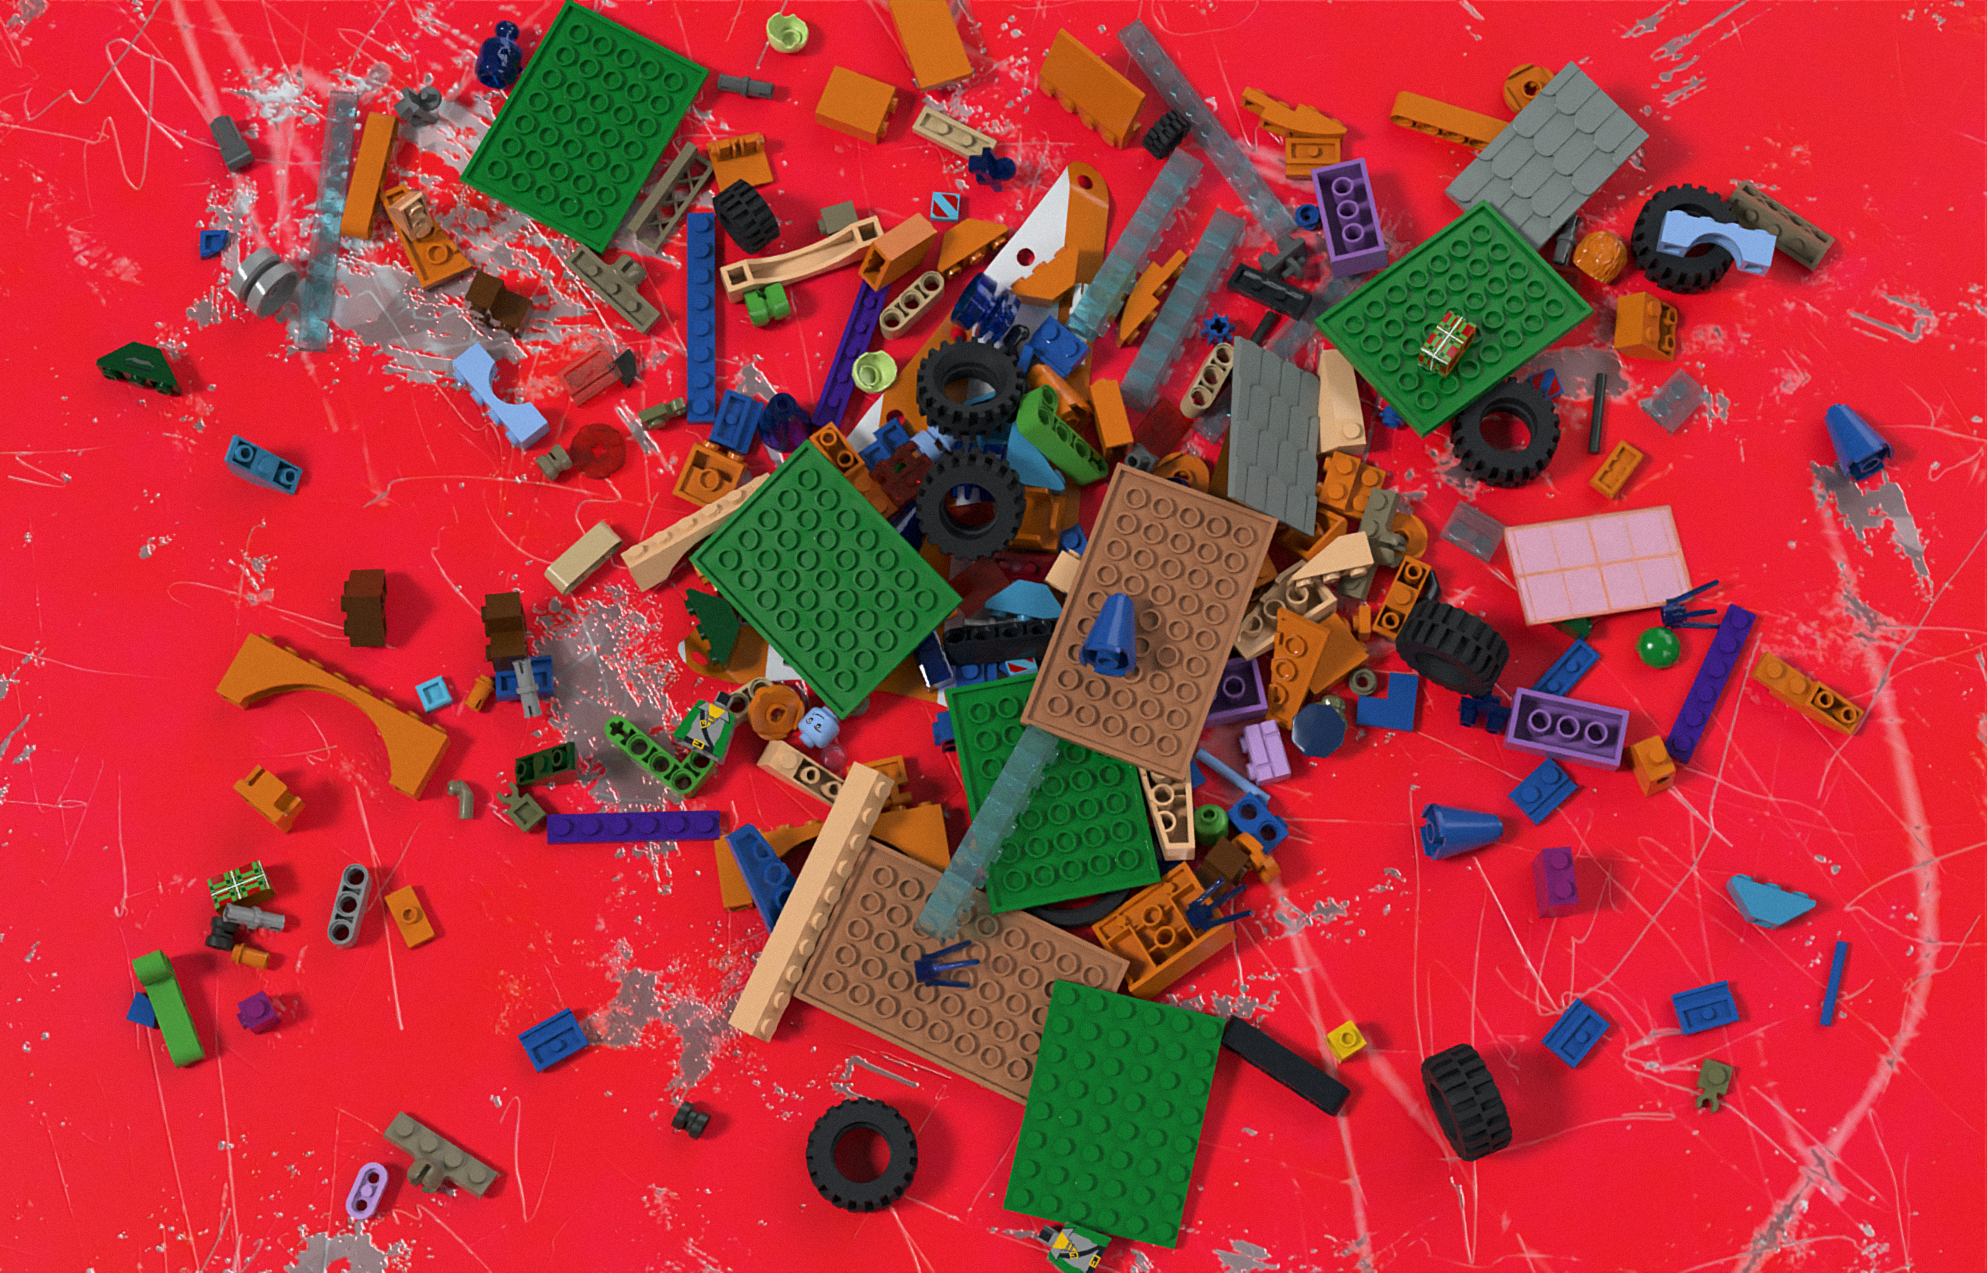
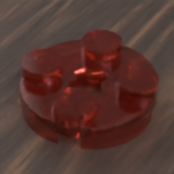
M595 423L584 425L579 429L571 442L570 454L575 467L582 475L590 479L602 480L610 477L611 474L623 467L627 457V448L620 431L607 424ZM597 445H602L606 453H601L600 457L596 458L591 450L596 448Z

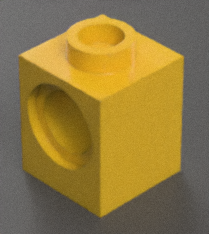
M1352 1020L1347 1021L1328 1033L1324 1038V1042L1339 1064L1363 1050L1367 1045Z

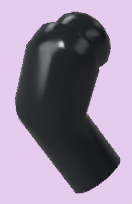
M1021 324L1012 326L1002 341L1003 346L1008 348L1007 357L1015 355L1018 359L1017 363L1019 361L1017 346L1021 341L1029 338L1030 331L1028 327Z
M1432 570L1429 571L1424 582L1426 590L1423 596L1417 598L1416 604L1425 600L1430 602L1433 600L1439 601L1442 596L1437 575Z

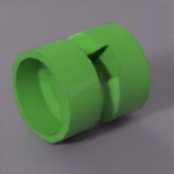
M780 282L766 286L764 292L754 290L743 294L754 328L768 324L771 318L780 320L791 316L789 303Z

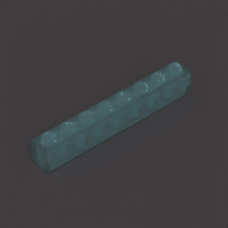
M1179 147L1175 148L1064 326L1091 343L1094 342L1098 335L1103 338L1111 325L1107 321L1111 314L1116 316L1125 303L1120 300L1124 293L1130 295L1138 281L1134 279V276L1138 271L1143 274L1151 261L1147 257L1151 250L1156 252L1163 242L1164 238L1160 236L1164 229L1167 231L1171 229L1178 218L1173 215L1177 208L1182 210L1191 197L1186 194L1190 187L1196 189L1203 175L1199 172L1204 163Z
M1217 207L1119 386L1123 404L1144 415L1149 407L1154 409L1161 395L1158 393L1160 386L1168 384L1173 374V370L1170 369L1174 361L1179 362L1186 350V347L1183 346L1187 337L1193 338L1199 325L1195 323L1199 315L1204 316L1211 304V301L1208 300L1212 291L1218 292L1223 282V278L1220 277L1224 269L1229 270L1236 257L1233 254L1237 246L1242 247L1248 236V232L1245 231L1247 221Z
M1031 723L1028 724L913 927L943 944L948 937L952 940L954 939L962 925L957 920L962 912L968 914L976 900L971 897L976 887L982 889L990 875L985 872L990 862L996 864L1004 851L1003 848L999 847L1004 837L1010 840L1018 824L1013 821L1018 813L1024 815L1032 801V799L1028 798L1032 788L1038 790L1046 776L1042 773L1046 763L1052 765L1060 750L1055 748L1059 742L1057 738Z

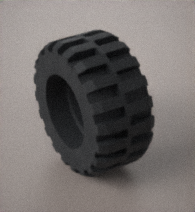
M1683 183L1679 189L1677 185L1668 186L1665 192L1663 190L1658 191L1651 200L1645 203L1634 224V229L1631 233V241L1633 242L1631 253L1634 257L1638 256L1635 264L1639 270L1644 269L1646 271L1644 277L1649 282L1654 279L1658 282L1657 287L1663 290L1667 286L1672 288V293L1680 294L1683 289L1686 290L1687 294H1693L1697 292L1699 287L1703 291L1709 289L1713 283H1718L1724 277L1734 261L1733 256L1727 249L1714 243H1709L1710 249L1707 254L1694 258L1679 257L1656 251L1662 221L1667 211L1679 210L1686 212L1688 216L1697 218L1710 217L1715 222L1723 224H1739L1737 215H1731L1730 213L1733 207L1729 202L1723 203L1720 200L1721 195L1717 192L1713 194L1707 192L1708 187L1699 185L1698 189L1692 188V184Z
M1509 377L1507 381H1502L1454 416L1450 433V443L1454 444L1452 452L1455 458L1460 457L1461 462L1459 466L1464 471L1468 469L1472 471L1471 478L1476 481L1482 478L1486 480L1485 485L1493 487L1495 483H1501V488H1510L1512 483L1519 487L1525 485L1528 479L1533 481L1540 475L1542 470L1546 469L1557 449L1561 430L1558 428L1560 424L1559 414L1553 413L1555 405L1552 400L1546 402L1544 399L1546 393L1539 388L1535 391L1531 388L1533 383L1525 380L1524 384L1517 382L1516 377ZM1505 412L1518 417L1529 430L1531 437L1529 445L1526 449L1516 453H1503L1493 449L1485 442L1480 433L1479 427L1482 419L1489 414Z
M972 447L968 453H965L964 448L956 449L953 455L946 453L940 457L938 463L934 462L930 466L922 480L917 493V506L915 509L916 518L920 519L918 526L921 533H928L926 540L930 545L934 546L937 543L940 546L939 552L945 556L948 552L955 554L954 559L962 561L963 556L970 557V562L979 561L981 555L989 559L995 556L997 550L1003 552L1008 547L1009 542L1014 541L1018 534L1026 509L1025 487L1023 483H1019L1020 475L1017 470L1013 469L1011 471L1009 469L1010 462L1005 458H1002L1001 461L995 459L996 453L988 450L986 455L980 453V448ZM964 483L976 484L985 488L991 493L997 503L995 517L981 525H968L956 520L949 513L945 505V496L948 490Z
M1425 600L1413 606L1395 639L1397 653H1399L1403 661L1407 662L1411 669H1415L1418 674L1430 679L1436 685H1441L1447 690L1456 691L1462 695L1469 694L1471 697L1483 696L1492 691L1509 659L1508 644L1505 640H1502V636L1498 632L1493 630V627L1487 623L1485 624L1480 618L1475 615L1472 616L1461 608L1458 609L1451 604H1442L1435 600L1431 602Z
M1461 1043L1426 1058L1421 1065L1425 1090L1437 1117L1436 1119L1459 1158H1462L1463 1161L1473 1162L1507 1147L1512 1140L1510 1119L1498 1087H1496L1493 1077L1483 1059L1480 1058L1479 1053L1471 1045Z
M858 1097V1100L850 1101V1099L841 1101L842 1104L836 1107L833 1105L826 1110L827 1113L817 1119L814 1129L810 1131L806 1148L807 1168L810 1178L820 1195L825 1200L830 1201L833 1206L839 1209H846L851 1213H873L874 1210L885 1209L891 1206V1203L899 1200L904 1195L906 1189L911 1186L918 1165L916 1137L907 1119L903 1118L893 1106L885 1105L884 1101L875 1099V1101L867 1100V1097ZM858 1128H867L879 1133L887 1142L890 1150L889 1164L884 1173L877 1179L867 1183H857L845 1178L837 1169L834 1159L835 1148L839 1140L849 1131Z

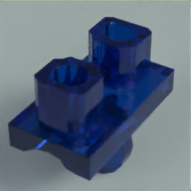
M983 147L982 155L969 156L968 171L970 174H976L977 183L979 185H990L994 192H1003V186L1000 181H1009L1016 174L1017 168L1014 161L1008 157L999 159L991 147Z
M1492 691L1483 696L1478 695L1472 698L1462 696L1456 711H1460V726L1474 728L1476 718L1479 716L1487 718L1484 731L1499 735L1504 724L1508 721L1512 709L1500 706L1502 697L1492 695Z

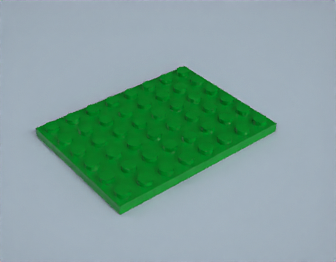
M566 0L459 178L461 184L579 245L583 243L591 251L604 256L704 86L710 71L572 0Z
M1483 199L1316 318L1314 326L1421 439H1424L1593 316L1594 310ZM1451 310L1477 325L1474 340L1445 378L1418 365V359L1424 343L1447 312Z
M806 439L689 558L695 567L843 721L964 601L951 585L809 439Z
M1038 672L944 690L991 916L1161 882L1136 766L1020 724Z
M1055 979L1002 1209L1065 1224L1070 1222L1090 1230L1175 1249L1226 1019Z

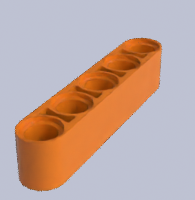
M1407 91L1397 93L1390 115V120L1396 125L1483 151L1510 124L1503 120Z
M372 111L368 115L341 221V236L369 241L372 237L381 201L379 194L383 193L398 133V116Z

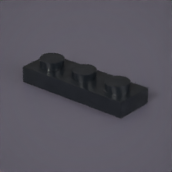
M1242 263L1238 265L1226 284L1228 290L1297 321L1301 319L1313 300L1312 294Z

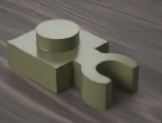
M679 397L664 405V403H661L637 414L643 431L648 429L654 431L662 428L669 421V418L687 413L683 398Z
M509 782L508 786L513 791L512 795L508 798L503 797L500 792L496 795L502 804L511 806L506 811V814L526 835L547 814L528 793L520 798L517 786Z
M1706 1058L1703 1060L1696 1083V1088L1702 1089L1703 1093L1695 1100L1696 1109L1701 1108L1703 1100H1708L1711 1103L1710 1113L1713 1114L1717 1111L1719 1102L1716 1096L1726 1095L1733 1067Z

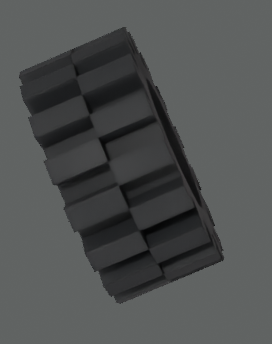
M1176 109L1169 110L1165 116H1161L1160 120L1153 124V128L1148 130V134L1144 136L1142 146L1157 160H1162L1171 151H1174L1176 146L1182 142V139L1188 135L1187 132L1190 131L1192 124Z

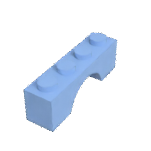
M1674 210L1672 212L1667 211L1662 221L1656 251L1684 257L1688 250L1698 244L1714 243L1724 247L1731 253L1736 262L1737 270L1765 276L1771 266L1777 236L1770 235L1765 230H1748L1742 228L1739 224L1718 223L1710 217L1697 218L1688 216L1686 212Z
M478 342L452 361L455 370L452 373L454 378L462 387L467 384L472 390L470 396L479 406L484 404L490 411L487 415L497 427L501 424L507 430L505 436L514 447L519 444L525 451L550 431L548 422L531 402L513 405L501 401L494 395L492 384L498 369L495 361Z

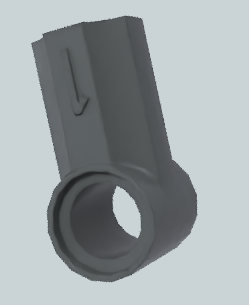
M230 115L219 116L209 124L221 148L219 151L230 173L255 161L245 139L241 138Z

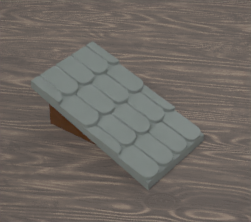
M1570 61L1477 158L1452 181L1444 193L1464 213L1485 199L1538 252L1648 140L1649 135L1628 114L1620 109L1574 62Z
M1234 336L1231 420L1207 494L1279 519L1277 526H1286L1307 537H1314L1317 507L1315 489L1318 469L1316 452L1320 417H1317L1320 382L1312 373L1298 368L1292 362L1285 361L1273 352L1267 351L1253 341L1246 340L1241 336Z

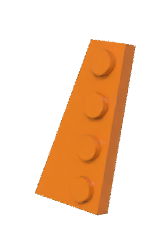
M405 184L379 194L423 292L474 270L473 265L463 256L458 247L448 238L432 217L434 226L431 227L430 232L423 238H416L414 241H411L392 219L388 207L410 192Z
M1281 606L1277 610L1276 619L1278 624L1274 635L1275 650L1274 658L1271 662L1272 676L1268 688V710L1265 719L1269 721L1276 720L1277 725L1291 731L1293 717L1301 711L1332 630Z

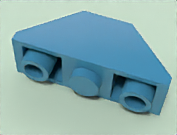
M1016 420L1012 422L1005 459L1010 462L1009 469L1011 471L1013 469L1017 470L1020 475L1019 483H1023L1026 486L1046 487L1053 496L1063 494L1065 490L1063 484L1066 482L1062 474L1057 469L1053 471L1047 463L1049 459L1022 436L1017 428Z
M233 435L224 459L232 474L254 485L289 495H294L303 469L238 435Z
M1017 580L987 600L984 609L990 610L989 615L1006 618V613L1017 615V621L1056 618L1060 616L1062 607L1047 585L1024 580Z
M1743 874L1732 876L1726 883V888L1745 921L1771 930H1775L1808 913L1816 904V901L1809 899V895L1793 891L1791 894L1781 891V887L1776 884L1764 883L1762 885L1753 882L1754 879Z

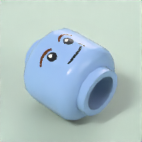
M825 706L822 708L813 707L798 723V728L802 733L799 738L809 748H812L814 745L821 749L826 748L839 734L840 727L838 724L840 720Z

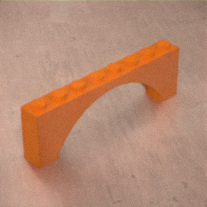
M252 633L248 635L215 690L220 698L243 710H246L249 704L262 698L289 691H318L349 701L361 709L374 722L382 734L391 764L392 777L389 780L390 786L394 790L418 801L451 744L445 729L436 724H432L430 727L422 723L423 719L411 711H407L405 714L397 710L398 705L386 698L380 701L372 697L373 692L364 686L358 685L357 688L348 684L349 680L337 672L330 675L323 671L324 666L312 659L306 662L298 658L300 654L287 646L284 649L275 646V641L262 633H260L259 637Z
M927 801L919 803L917 808L906 809V806H896L890 808L889 812L878 815V819L868 836L869 839L947 876H952L941 804ZM810 820L804 823L805 826L793 828L792 824H786L776 827V831L765 832L764 829L757 830L773 848L781 862H783L800 849L814 844L824 823L821 820ZM729 834L721 835L719 837L720 840L714 841L725 913L754 909L753 898L725 840V837Z

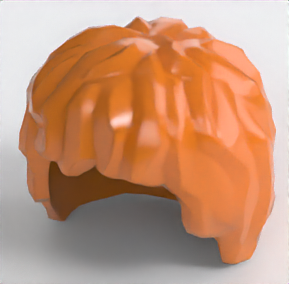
M1604 230L1595 231L1587 234L1577 246L1573 262L1590 277L1602 284H1608L1624 268L1627 262V251L1624 243L1618 236Z

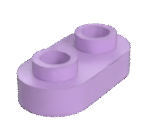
M375 1162L365 1164L357 1175L346 1200V1210L356 1220H367L376 1212L389 1182V1174L381 1164ZM377 1173L379 1181L375 1184L370 1183V1176ZM360 1201L367 1202V1208L364 1211L357 1209Z

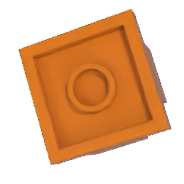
M1024 485L1026 509L1023 521L1014 541L1009 542L1007 548L1058 553L1067 504L1066 497L1053 496L1046 487Z
M259 764L245 780L240 778L233 786L245 802L284 834H287L293 827L292 821L306 806L298 796L295 798L287 791L288 787L269 771H265Z

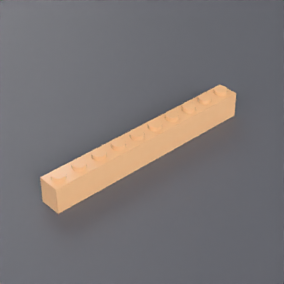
M854 761L728 1024L767 1043L770 1042L797 983L802 977L810 956L815 950L823 929L828 923L836 902L839 900L841 892L853 871V867L866 844V840L878 819V815L895 782L893 779Z

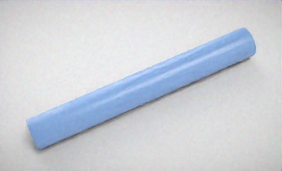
M1200 748L1195 755L1197 759L1244 792L1248 793L1251 791L1254 796L1258 794L1266 802L1270 800V795L1203 748Z

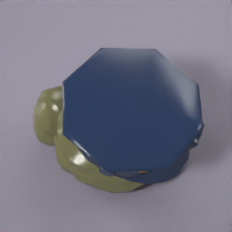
M1326 695L1322 698L1321 702L1309 703L1293 717L1291 740L1300 749L1301 754L1309 758L1311 756L1326 758L1343 745L1344 735L1348 728V720L1344 715L1346 710L1345 702L1338 695Z

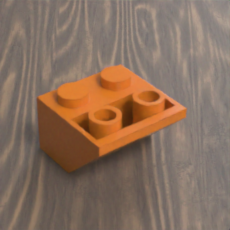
M1647 292L1618 297L1614 349L1630 358L1673 361L1674 349L1676 347L1677 309Z

